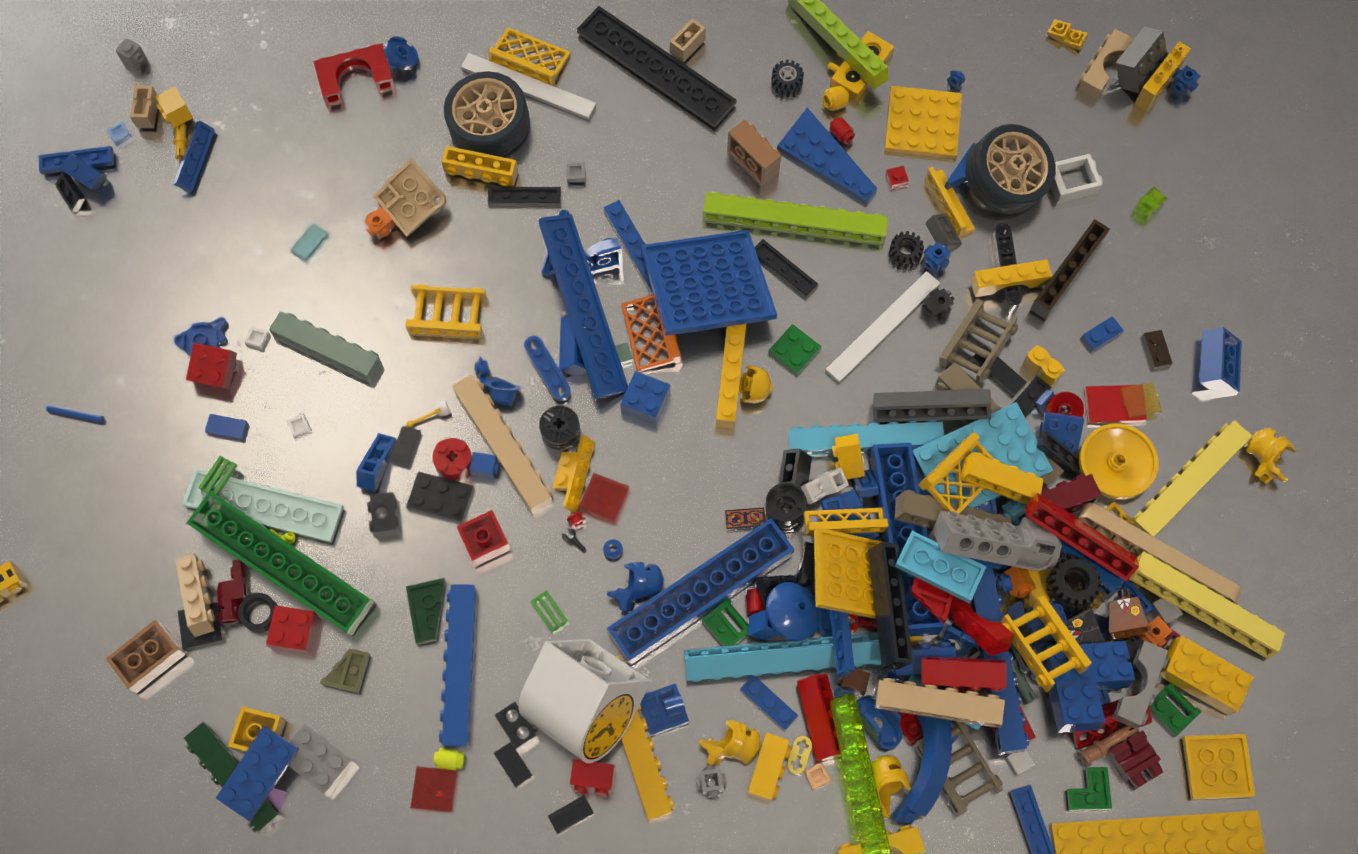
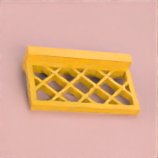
M507 27L495 47H491L488 51L489 61L554 86L555 79L571 56V52ZM510 34L517 39L508 41L507 37ZM530 42L532 46L524 47L522 43ZM519 44L521 47L515 50L511 49V45ZM503 47H508L509 51L504 52L499 49ZM545 48L548 52L539 53L538 49ZM535 50L536 55L528 56L526 53ZM520 53H523V54H524V57H523V58H519V57H517V56H514L515 54H520ZM561 54L564 57L555 60L554 55ZM551 56L552 61L543 62L542 58ZM539 59L540 64H534L530 61ZM555 65L556 69L555 71H552L547 69L546 67Z
M976 432L967 436L918 484L923 491L927 489L947 512L954 511L959 514L983 490L981 487L970 483H962L960 480L962 471L960 461H964L967 454L970 455L974 447L985 457L994 459L979 443L978 439L980 437ZM949 472L956 473L957 482H949ZM937 484L944 485L945 494H940L934 487ZM949 486H957L958 496L949 494ZM962 487L970 488V497L962 496ZM950 499L958 500V509L956 511L951 507Z

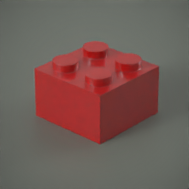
M193 343L185 380L230 390L237 353L227 349Z
M493 510L456 526L475 567L511 550Z
M275 605L266 645L271 650L311 655L319 616L315 611Z
M573 759L569 784L571 789L575 791V794L587 795L588 792H593L597 797L608 798V794L613 795L616 776L615 764L585 763L582 760Z

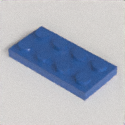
M263 726L216 796V799L246 820L252 821L299 748L268 727Z

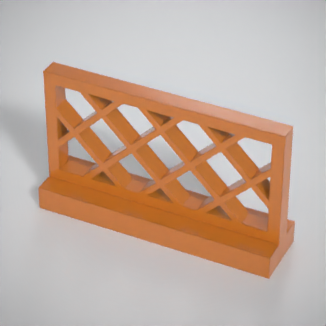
M654 294L621 303L638 372L674 362L675 364L683 363L676 334L665 335L657 304L652 311L644 307L648 301L655 300ZM636 306L639 309L632 316L627 312L628 307ZM642 310L649 313L645 322L637 318ZM653 316L660 320L656 328L648 324ZM635 321L643 325L638 333L631 328ZM646 327L654 330L649 339L641 335ZM657 332L664 336L661 344L652 341ZM639 338L647 341L642 350L635 345ZM650 343L658 347L653 356L645 352ZM661 349L668 352V359L660 360L656 358ZM643 355L651 358L647 365H640V359Z

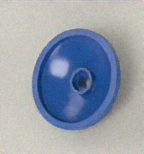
M785 582L774 587L769 593L766 601V613L771 626L779 635L791 641H803L816 632L820 621L819 607H816L815 598L805 587L797 583Z

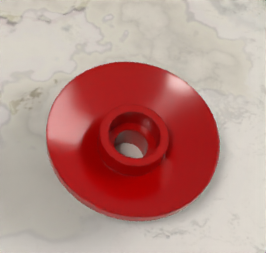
M1060 392L1048 401L1046 412L1083 417L1084 404L1076 394ZM1066 406L1065 411H1060V408Z

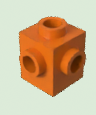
M379 207L375 212L369 213L364 220L367 226L365 230L370 236L373 237L375 235L379 240L382 237L388 236L396 226L393 219L382 207Z
M1158 616L1152 622H1149L1152 633L1136 636L1138 639H1142L1143 642L1147 641L1161 647L1167 642L1165 637L1172 630Z

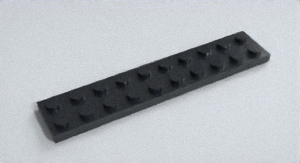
M600 6L577 28L579 35L714 128L737 103V99Z

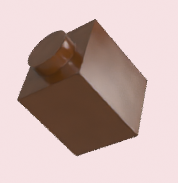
M855 669V671L847 676L839 677L838 683H841L842 690L852 691L854 694L864 696L870 673Z

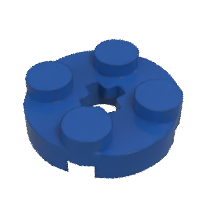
M394 36L383 46L388 64L393 68L411 70L418 61L417 50L413 45L410 47L407 44V40L402 37Z

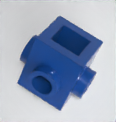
M1186 65L1182 70L1178 69L1172 76L1174 80L1170 88L1184 98L1189 92H1193L1198 87L1199 83L1197 82L1201 75Z
M936 242L933 246L929 245L923 252L922 264L935 275L941 269L944 270L950 263L951 253L949 249L939 242Z

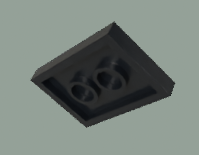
M418 471L406 508L462 524L474 491V486Z

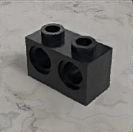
M516 702L495 714V717L518 752L539 739L536 734L539 732L538 728L520 715ZM512 712L518 714V718L514 722L508 721V715ZM523 729L529 731V735L525 739L518 737L519 732Z

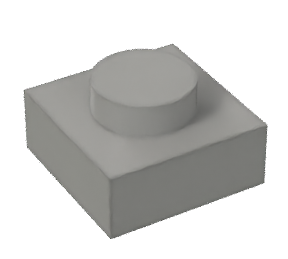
M585 162L567 163V182H585Z

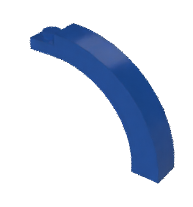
M917 715L924 736L922 764L912 789L892 814L895 821L910 825L919 814L926 817L937 801L946 781L951 761L952 734L949 720Z

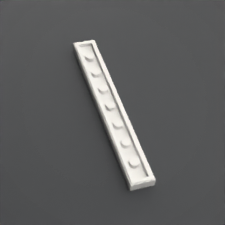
M468 53L461 66L463 71L470 74L484 71L504 74L519 85L524 95L586 120L590 119L596 108L595 102L471 53Z
M926 271L826 368L825 372L840 383L929 296L930 292L940 285V282Z

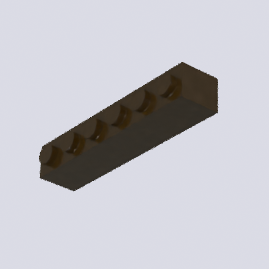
M1095 219L1037 296L1030 309L1045 320L1104 241L1110 228Z

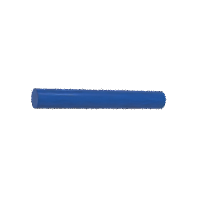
M49 404L46 408V411L98 423H103L104 416Z

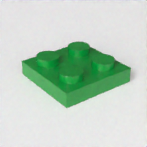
M792 324L769 349L768 353L798 375L820 351L821 345Z

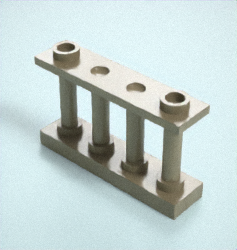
M977 298L939 356V365L947 368L949 363L956 362L958 365L976 373V383L980 385L983 379L986 380L988 378L992 364L1010 336L1016 334L1019 326L1017 325L1016 316L1012 318L1010 323H1007L986 313L983 309L984 301ZM978 319H983L1005 331L999 338L976 327L975 323ZM973 333L996 345L990 353L966 341L967 335ZM959 348H965L985 358L986 361L982 367H979L957 356L956 352Z
M953 721L954 728L951 729L952 738L960 735L965 746L951 754L950 764L968 753H971L977 763L953 778L947 777L942 792L957 817L968 811L966 808L968 803L992 789L995 794L1003 791L1001 787L1003 784L998 775L993 774L968 734V726L964 722ZM924 737L914 744L922 759ZM982 771L988 782L965 796H959L955 790L957 788L956 785Z

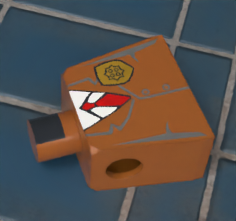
M1128 589L1119 590L1117 592L1119 600L1109 603V633L1112 638L1119 639L1152 633L1139 598H1131L1130 590Z

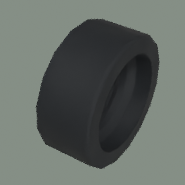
M264 593L248 595L242 600L238 609L240 622L253 632L269 630L275 605L277 606V603ZM263 601L269 605L270 615L263 623L254 624L248 619L247 611L253 603Z

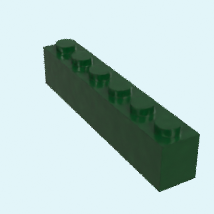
M202 722L184 737V740L187 742L185 747L191 754L196 753L200 758L197 760L204 770L208 768L212 773L210 775L212 781L216 785L220 784L223 787L239 764V761L211 726ZM267 798L253 820L247 824L253 832L258 831L264 834L283 816Z

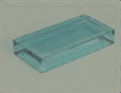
M312 223L290 251L306 262L329 234L326 230Z

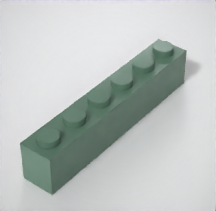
M280 311L269 328L273 337L369 382L372 381L382 364L376 352L372 350L366 351L355 342L351 344L340 335H331L325 328L320 327L318 329L307 320L301 321L290 312L286 314Z

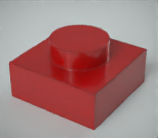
M904 165L886 170V176L891 188L908 185L909 179Z

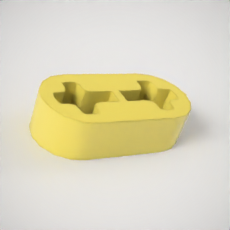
M799 736L793 743L787 762V769L793 775H800L806 768L812 749V742L806 736ZM803 740L806 742L805 745L808 746V749L804 748L802 754H799L800 746L797 743H801ZM800 757L801 759L799 765H801L802 768H798L797 771L793 770V765H791V762L794 763L796 761V758Z

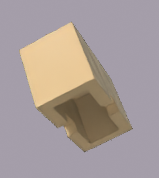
M134 86V101L131 104L130 118L136 128H154L156 104H158V100L155 97L157 93L153 86Z

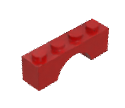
M953 596L948 617L990 656L1009 650L1015 635L1001 622H992L977 615L970 606L971 601L967 603Z

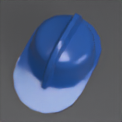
M482 376L479 379L481 383L489 387L491 399L500 405L511 406L517 390L521 389V386L494 376Z

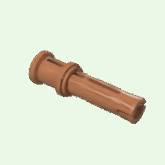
M1125 725L1103 740L1093 741V744L1088 748L1078 750L1079 755L1087 766H1091L1094 760L1099 757L1104 758L1108 754L1107 751L1139 733V729L1134 728L1129 731L1132 727Z

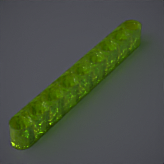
M850 693L832 699L831 710L862 853L891 854L858 703L855 696Z

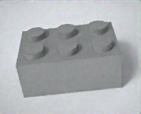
M305 723L289 741L299 748L289 767L327 797H330L355 766L353 761Z

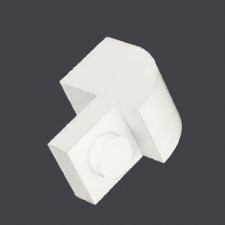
M840 467L810 479L808 483L801 486V489L806 496L808 504H812L826 495L840 491L848 486L849 483Z

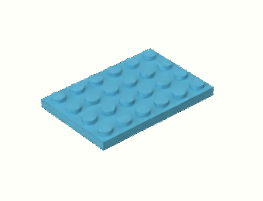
M1017 402L992 413L991 419H979L913 450L914 458L924 477H926L967 436L976 432L980 437L978 439L979 443L994 459L1000 460L1003 464L1016 466L1021 471L1036 474L1037 477L1045 476L1053 471L1045 454L1036 447L1038 441ZM975 447L972 449V453H980ZM960 461L961 470H962L963 461ZM949 472V482H957L956 473ZM937 484L934 487L940 494H945L944 485ZM949 486L950 495L958 496L957 486ZM962 487V496L970 497V488ZM983 489L967 506L974 509L1002 495ZM950 499L951 503L958 504V500Z

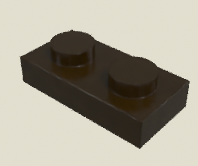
M1162 330L1143 333L1142 338L1152 369L1171 367L1173 363Z

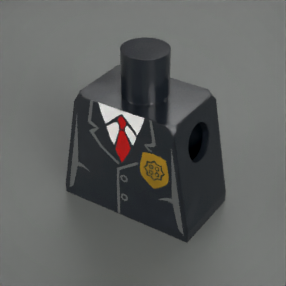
M1090 606L1067 617L1066 627L1078 644L1105 642Z

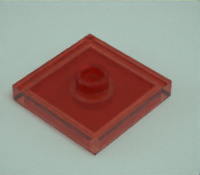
M593 473L579 509L615 523L630 486Z
M417 766L410 808L452 813L458 770Z

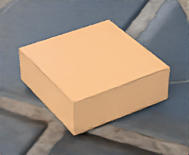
M823 762L804 771L812 790L832 782Z

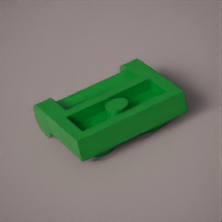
M729 598L702 619L703 624L722 646L736 645L749 635V624L732 606L733 603ZM726 610L743 629L741 632L734 628L722 614L723 611Z
M1169 683L1155 696L1150 710L1159 722L1176 737L1202 711L1198 707L1195 708L1175 688L1176 685ZM1168 693L1189 713L1187 717L1166 697Z

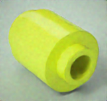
M439 748V751L434 753L433 764H437V769L457 771V769L463 768L465 753L456 749Z

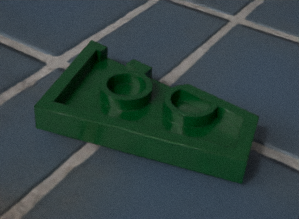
M445 578L405 586L416 645L437 641Z

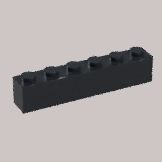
M881 542L868 550L882 668L900 669L913 663L902 570L894 567L900 556L898 544Z

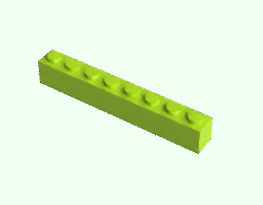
M788 0V4L874 90L888 81V66L821 0Z

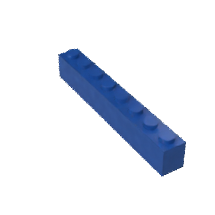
M451 584L450 590L447 591V602H450L449 610H446V622H449L448 630H445L444 634L445 642H447V649H444L443 653L446 669H443L442 681L445 682V689L441 691V701L444 702V710L440 711V722H443V730L439 731V743H442L444 748H469L477 599L475 584Z

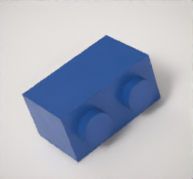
M70 153L60 167L62 171L96 191L99 190L107 177L103 172Z

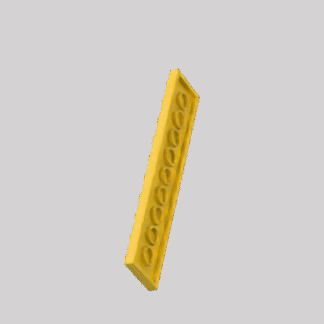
M1258 810L1050 824L1055 854L1266 853Z

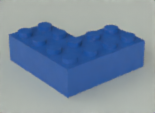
M1126 641L1079 644L1092 664L1081 674H1078L1075 669H1071L1053 679L1055 684L1049 690L1058 733L1098 730L1105 723L1098 690L1128 688L1135 681L1132 663L1127 662L1130 659ZM1061 651L1042 661L1047 672H1050L1068 662L1069 659Z

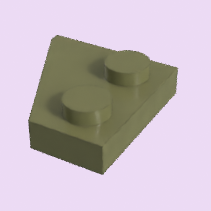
M349 648L343 655V658L332 667L331 672L321 679L320 684L359 693L370 653Z

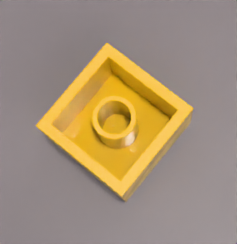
M241 706L228 747L246 753L263 726L268 727L281 736L286 720L278 715Z

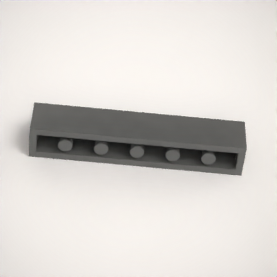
M991 390L874 393L872 406L874 422L991 419Z

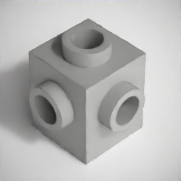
M715 766L703 768V771H700V777L696 778L698 790H702L703 795H707L708 798L720 796V792L724 790L723 786H727L725 773L721 774V769L715 768ZM714 780L715 785L710 787L707 782Z

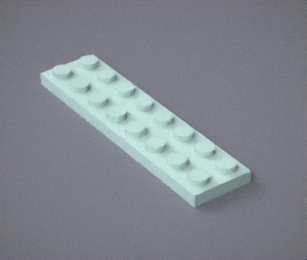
M195 468L182 502L184 507L197 509L207 493L198 487L208 471ZM222 475L219 481H217V483L211 490L212 492L215 490V488L217 487V485L219 484L224 475ZM232 477L229 478L219 496L265 527L284 532L290 531L296 535L328 543L333 541L344 508L341 504Z

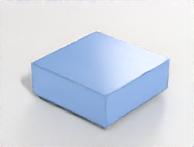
M123 121L106 129L116 146L132 138Z

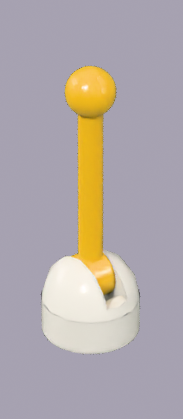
M446 400L437 403L435 411L413 421H407L406 426L412 428L414 424L435 414L439 416L451 414Z

